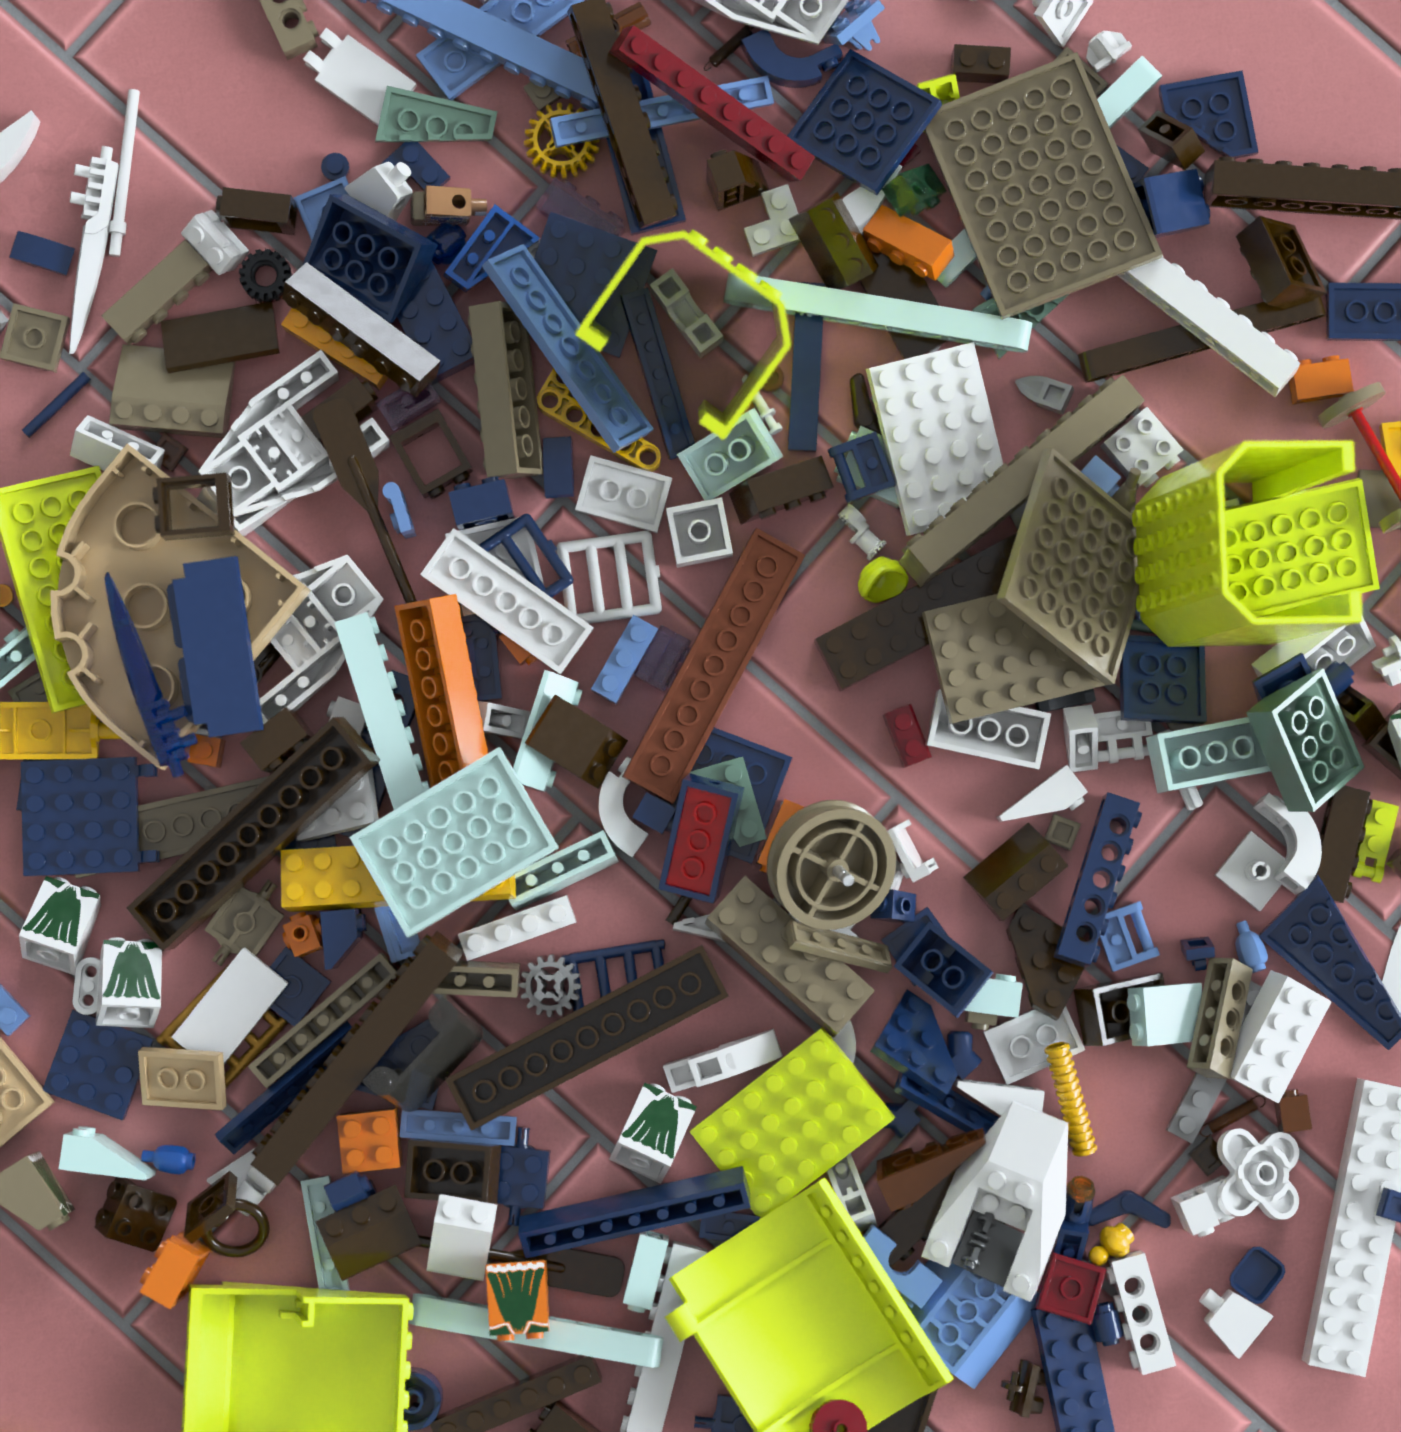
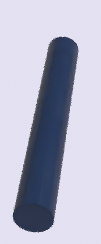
M82 372L32 419L22 431L30 438L91 379Z

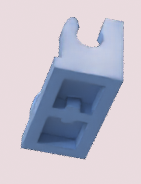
M389 906L374 908L391 963L407 959L409 956H416L412 952L420 943L418 933L407 938Z

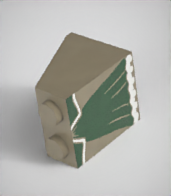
M40 1151L27 1155L0 1172V1205L38 1231L46 1227L51 1231L70 1220L68 1214L74 1211L75 1208Z

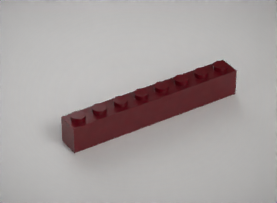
M636 26L624 28L609 51L613 56L787 181H801L815 159L814 155Z

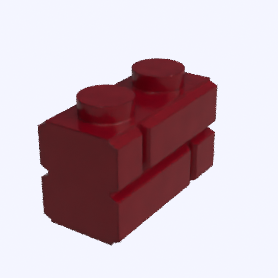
M911 704L883 715L903 768L932 757L928 746L925 745L926 740Z

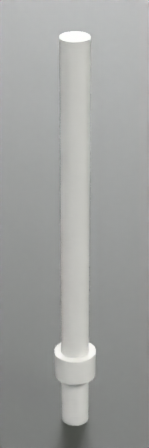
M135 89L128 90L114 215L109 225V233L111 234L109 255L113 257H120L122 236L126 235L127 223L124 220L140 91Z

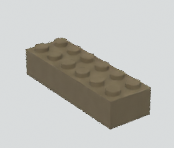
M496 301L469 306L468 325L472 333L471 353L475 361L474 381L478 389L479 400L477 402V409L481 417L482 428L480 430V438L484 445L485 457L483 459V466L487 477L517 479L544 475L529 332L507 302Z
M744 876L707 917L705 924L818 1025L824 1027L834 1038L871 997L875 990L844 962L790 949L785 925L790 920H796Z

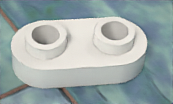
M95 957L81 960L76 967L73 1006L79 1013L84 1015L97 1012L100 959ZM90 966L95 967L97 970L94 977H90L87 974V969ZM86 995H91L94 999L93 1004L90 1006L84 1002Z

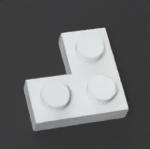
M788 184L761 193L769 220L744 228L753 257L800 241L788 220L798 214Z

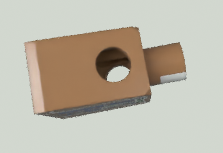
M426 186L424 190L423 226L468 225L471 216L487 215V199L471 198V189ZM453 205H458L461 209H458Z

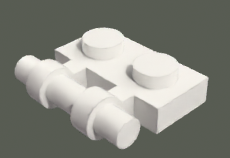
M1120 710L1094 714L1098 725V742L1106 741L1107 750L1098 751V762L1109 761L1111 764L1118 763L1120 759L1134 758V760H1142L1144 756H1149L1148 746L1143 745L1142 737L1153 735L1151 722L1121 720ZM1132 739V747L1117 748L1116 740Z

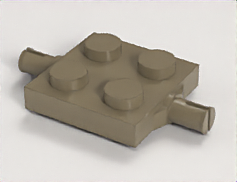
M267 880L259 893L252 892L243 886L219 908L204 929L215 937L221 945L218 952L211 959L212 961L222 966L230 953L238 954L244 947L257 957L285 917L268 901L269 897L278 887L276 884Z

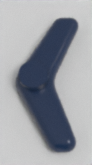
M1124 1190L1092 1208L1089 1226H1094L1124 1214H1132L1162 1228H1168L1171 1224L1169 1213L1131 1190Z

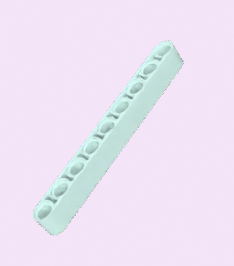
M413 1294V1319L409 1320V1324L497 1340V1336H490L488 1305L427 1294ZM549 1316L550 1331L543 1332L544 1338L526 1339L525 1333L514 1334V1340L505 1341L658 1368L660 1366L664 1337Z

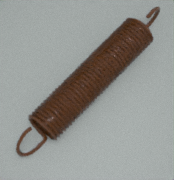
M1257 1095L1203 1126L1208 1124L1214 1134L1253 1113L1255 1110L1257 1111L1258 1107L1253 1101L1254 1098L1263 1097L1264 1104L1260 1108L1265 1105L1266 1100L1264 1096ZM1200 1129V1131H1199L1200 1134H1201V1136H1203V1137H1209V1136L1211 1135V1134H1209V1135H1207V1136H1204V1135H1202V1133H1201V1129Z

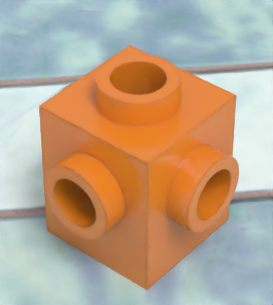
M305 911L289 917L291 922L283 925L285 932L282 933L287 948L292 949L294 957H304L323 949L321 918L317 919L316 915H306Z

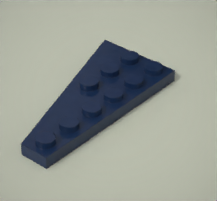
M1317 875L1308 888L1299 893L1263 929L1259 937L1387 1050H1390L1401 1039V1013L1321 878Z

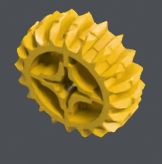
M559 102L557 103L556 111H552V107L547 105L546 115L538 110L536 115L539 121L535 119L529 120V125L534 129H525V135L529 139L524 140V146L530 148L526 155L528 158L535 157L532 161V166L538 167L542 164L540 173L543 175L551 169L550 176L553 179L556 178L557 172H561L563 180L567 179L568 171L572 172L573 177H577L578 172L576 168L578 167L586 172L588 168L584 161L592 164L595 162V158L590 153L596 154L599 152V147L594 144L600 142V139L585 142L579 154L576 152L574 145L555 148L549 122L550 118L574 114L573 104L569 103L567 110H563L562 103ZM579 108L575 113L584 112V110ZM546 128L551 140L546 144L547 148L541 151L539 139L541 133ZM558 154H563L570 160L555 161L549 157L553 158Z

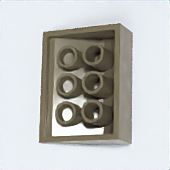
M123 344L112 393L109 424L123 430L224 438L229 431L235 362L168 374L164 348Z

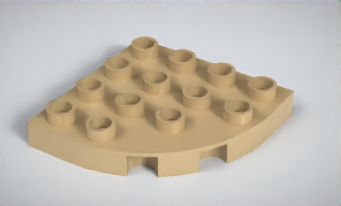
M127 443L86 493L66 526L56 555L63 559L59 574L58 590H51L50 592L51 618L55 640L62 643L67 662L71 668V671L67 672L68 676L84 702L114 733L156 767L166 770L202 725H194V722H189L185 716L178 661L184 657L183 649L178 648L174 643L167 596V587L172 583V580L185 578L183 563L238 556L253 660L263 651L311 590L236 530L235 535L165 541L160 536V533H156L155 516H159L158 504H154L153 487H157L156 478H167L169 476ZM185 489L170 490L172 530L218 526V515Z

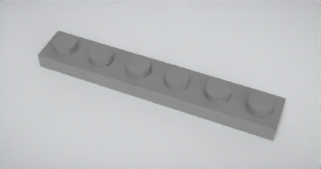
M1250 981L1242 1024L1262 986ZM1195 1073L1166 1130L1193 1144L1227 1079L1206 1078Z

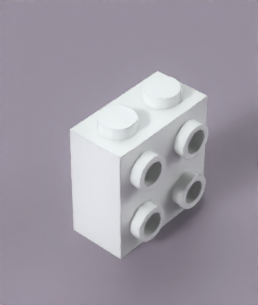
M1148 407L1138 413L1100 446L1126 478L1131 468H1138L1141 471L1136 485L1137 489L1142 484L1145 488L1149 487L1159 478L1156 473L1160 469L1165 467L1168 471L1181 460L1177 455L1183 451V448Z

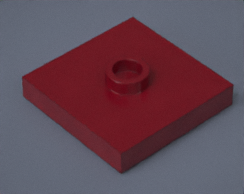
M1051 1252L1034 1308L1091 1325L1107 1269Z

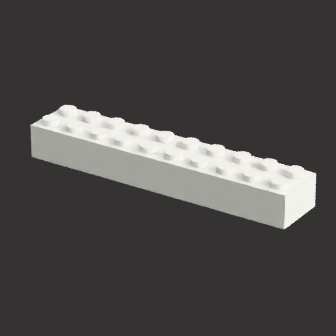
M1357 1078L1302 1355V1361L1311 1366L1362 1377L1366 1376L1396 1221L1377 1216L1376 1212L1384 1187L1401 1192V1087Z

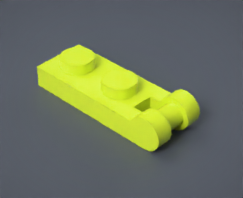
M1373 800L1369 816H1365L1363 827H1366L1365 837L1361 844L1358 843L1356 854L1359 855L1356 870L1351 872V876L1357 878L1364 876L1371 878L1372 882L1381 883L1399 806ZM1366 857L1375 859L1373 867L1365 865Z

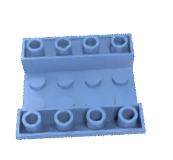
M928 1260L925 1265L941 1277L943 1281L922 1309L916 1304L913 1308L909 1305L907 1307L948 1371L975 1389L1032 1317L1030 1309L1035 1307L1038 1292L1036 1291L1031 1302L1003 1291V1287L953 1263L948 1268Z

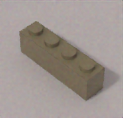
M184 240L101 316L128 345H131L133 342L136 344L147 335L146 330L155 323L157 325L167 317V311L174 304L180 305L189 296L188 292L195 285L201 286L210 277L209 273L212 269L194 248Z
M459 960L432 994L517 998L520 984V963Z

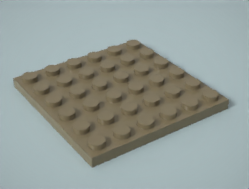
M1054 448L1043 450L997 600L1102 683L1111 685L1115 683L1136 612V598L1140 595L1139 584L1136 583L1134 576L1138 555L1134 554L1133 550L1134 539L1137 538L1136 527L1133 526L1131 513Z

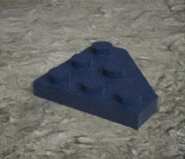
M1243 70L1159 86L1158 90L1163 113L1192 127L1198 139L1224 157H1233L1235 159L1258 154L1259 151Z
M907 989L870 1052L943 1100L958 1075L931 1005Z
M427 1019L401 1034L355 1090L433 1110L456 1026Z

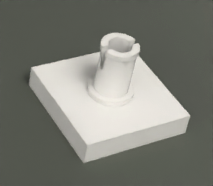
M1032 0L1033 6L1037 8L1034 13L1035 17L1054 44L1061 47L1065 46L1093 3V0Z
M1249 831L1214 876L1257 911H1261L1282 885L1273 877L1284 863L1285 858L1256 834Z

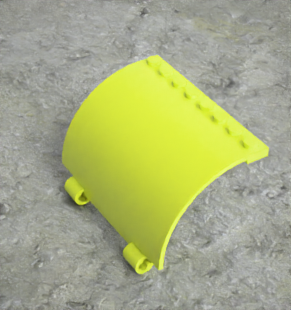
M826 1178L821 1179L669 1278L684 1304L664 1318L679 1342L692 1334L694 1335L754 1432H810L809 1424L815 1410L820 1408L825 1402L835 1399H843L854 1403L863 1412L867 1421L868 1431L902 1408L953 1380L952 1375ZM839 1424L836 1431L843 1432V1425Z

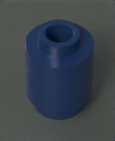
M1334 661L1324 670L1335 697L1354 683L1352 676L1355 674L1344 661L1341 664Z
M1113 1301L1098 1303L1091 1323L1096 1342H1102L1103 1346L1120 1343L1119 1338L1123 1337L1124 1333L1117 1308H1114Z

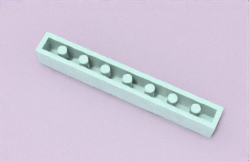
M368 612L334 622L375 753L380 759L379 765L388 794L395 810L427 791L429 785L427 781L421 782L418 771L423 770L419 754L413 755L409 745L415 743L410 726L405 728L403 726L401 716H405L406 713L402 700H395L392 689L397 688L393 672L387 673L383 663L389 660L384 644L378 645L375 634L380 633L375 616L369 618Z

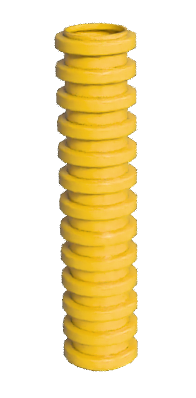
M1056 1042L1048 1045L1044 1052L1049 1055L1046 1059L1048 1063H1051L1049 1070L1053 1072L1051 1075L1052 1079L1055 1080L1053 1085L1058 1089L1056 1095L1060 1097L1058 1100L1059 1105H1062L1060 1111L1062 1114H1065L1062 1117L1063 1121L1068 1123V1138L1071 1139L1069 1144L1073 1147L1072 1154L1077 1157L1087 1156L1097 1150V1145L1093 1143L1095 1137L1091 1135L1093 1132L1092 1128L1089 1127L1091 1122L1086 1118L1088 1112L1084 1110L1086 1107L1085 1102L1082 1101L1084 1096L1082 1093H1079L1081 1086L1077 1085L1079 1078L1075 1076L1077 1073L1076 1069L1073 1068L1075 1063L1070 1059L1072 1052L1068 1051L1070 1048L1069 1043Z

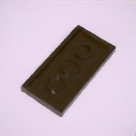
M881 252L873 254L879 267L874 273L859 280L866 294L939 306L923 277L917 275L904 264L898 265L894 263L889 256ZM888 331L903 359L927 354L949 342Z
M272 301L161 321L165 364L168 374L280 354Z

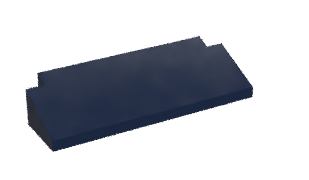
M238 556L183 563L185 578L172 580V583L167 587V596L174 643L178 648L183 649L184 657L179 659L178 669L186 719L189 722H194V725L207 723L209 738L264 730Z

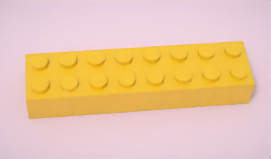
M355 846L281 850V907L288 912L389 906ZM515 875L471 901L516 899Z

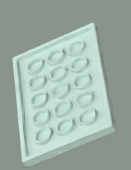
M500 747L350 836L352 843L407 938L412 937L559 848Z

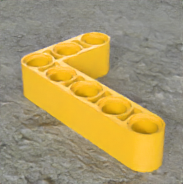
M553 368L537 396L538 407L545 416L635 468L650 472L658 469L661 463L660 451L655 445L643 438L633 442L628 450H619L613 453L602 436H594L591 432L594 426L577 400L570 397L571 392L567 386L557 381L558 374ZM555 396L558 399L555 407L546 408L543 406L542 402L545 397ZM577 409L582 412V419L578 422H570L567 419V414L571 410ZM645 452H652L655 454L656 460L651 465H645L640 460L641 455Z

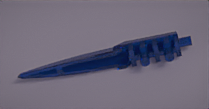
M107 572L104 580L111 619L123 666L159 766H169L173 778L182 776L184 772L180 762L190 758L185 748L198 743L197 737L194 732L180 737L179 734L181 732L176 727L174 721L188 716L186 708L182 705L170 710L169 701L163 698L161 688L158 685L138 632L110 573Z

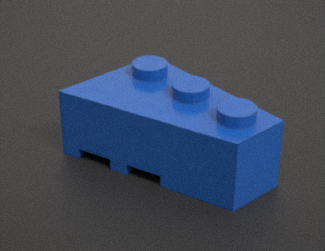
M494 204L445 271L443 277L466 293L489 277L482 267L488 259L522 244L529 249L541 238Z

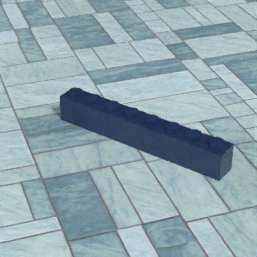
M740 1166L520 1216L518 1235L525 1258H530L751 1208L750 1190L744 1168Z

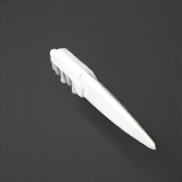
M102 146L100 158H91L90 167L75 164L74 175L86 177L88 180L85 189L86 193L71 192L70 203L84 205L81 219L88 221H86L82 230L72 307L69 354H73L76 351L86 325L107 245L119 169L118 163L111 161L113 148Z

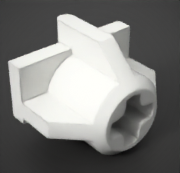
M1104 30L1089 41L1086 59L1093 70L1098 73L1102 69L1116 63L1123 54L1131 50L1132 45L1129 41H1126L1122 33Z

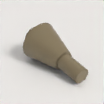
M1138 468L1130 469L1126 481L1112 496L1116 502L1131 514L1135 510L1136 485L1141 475V471Z

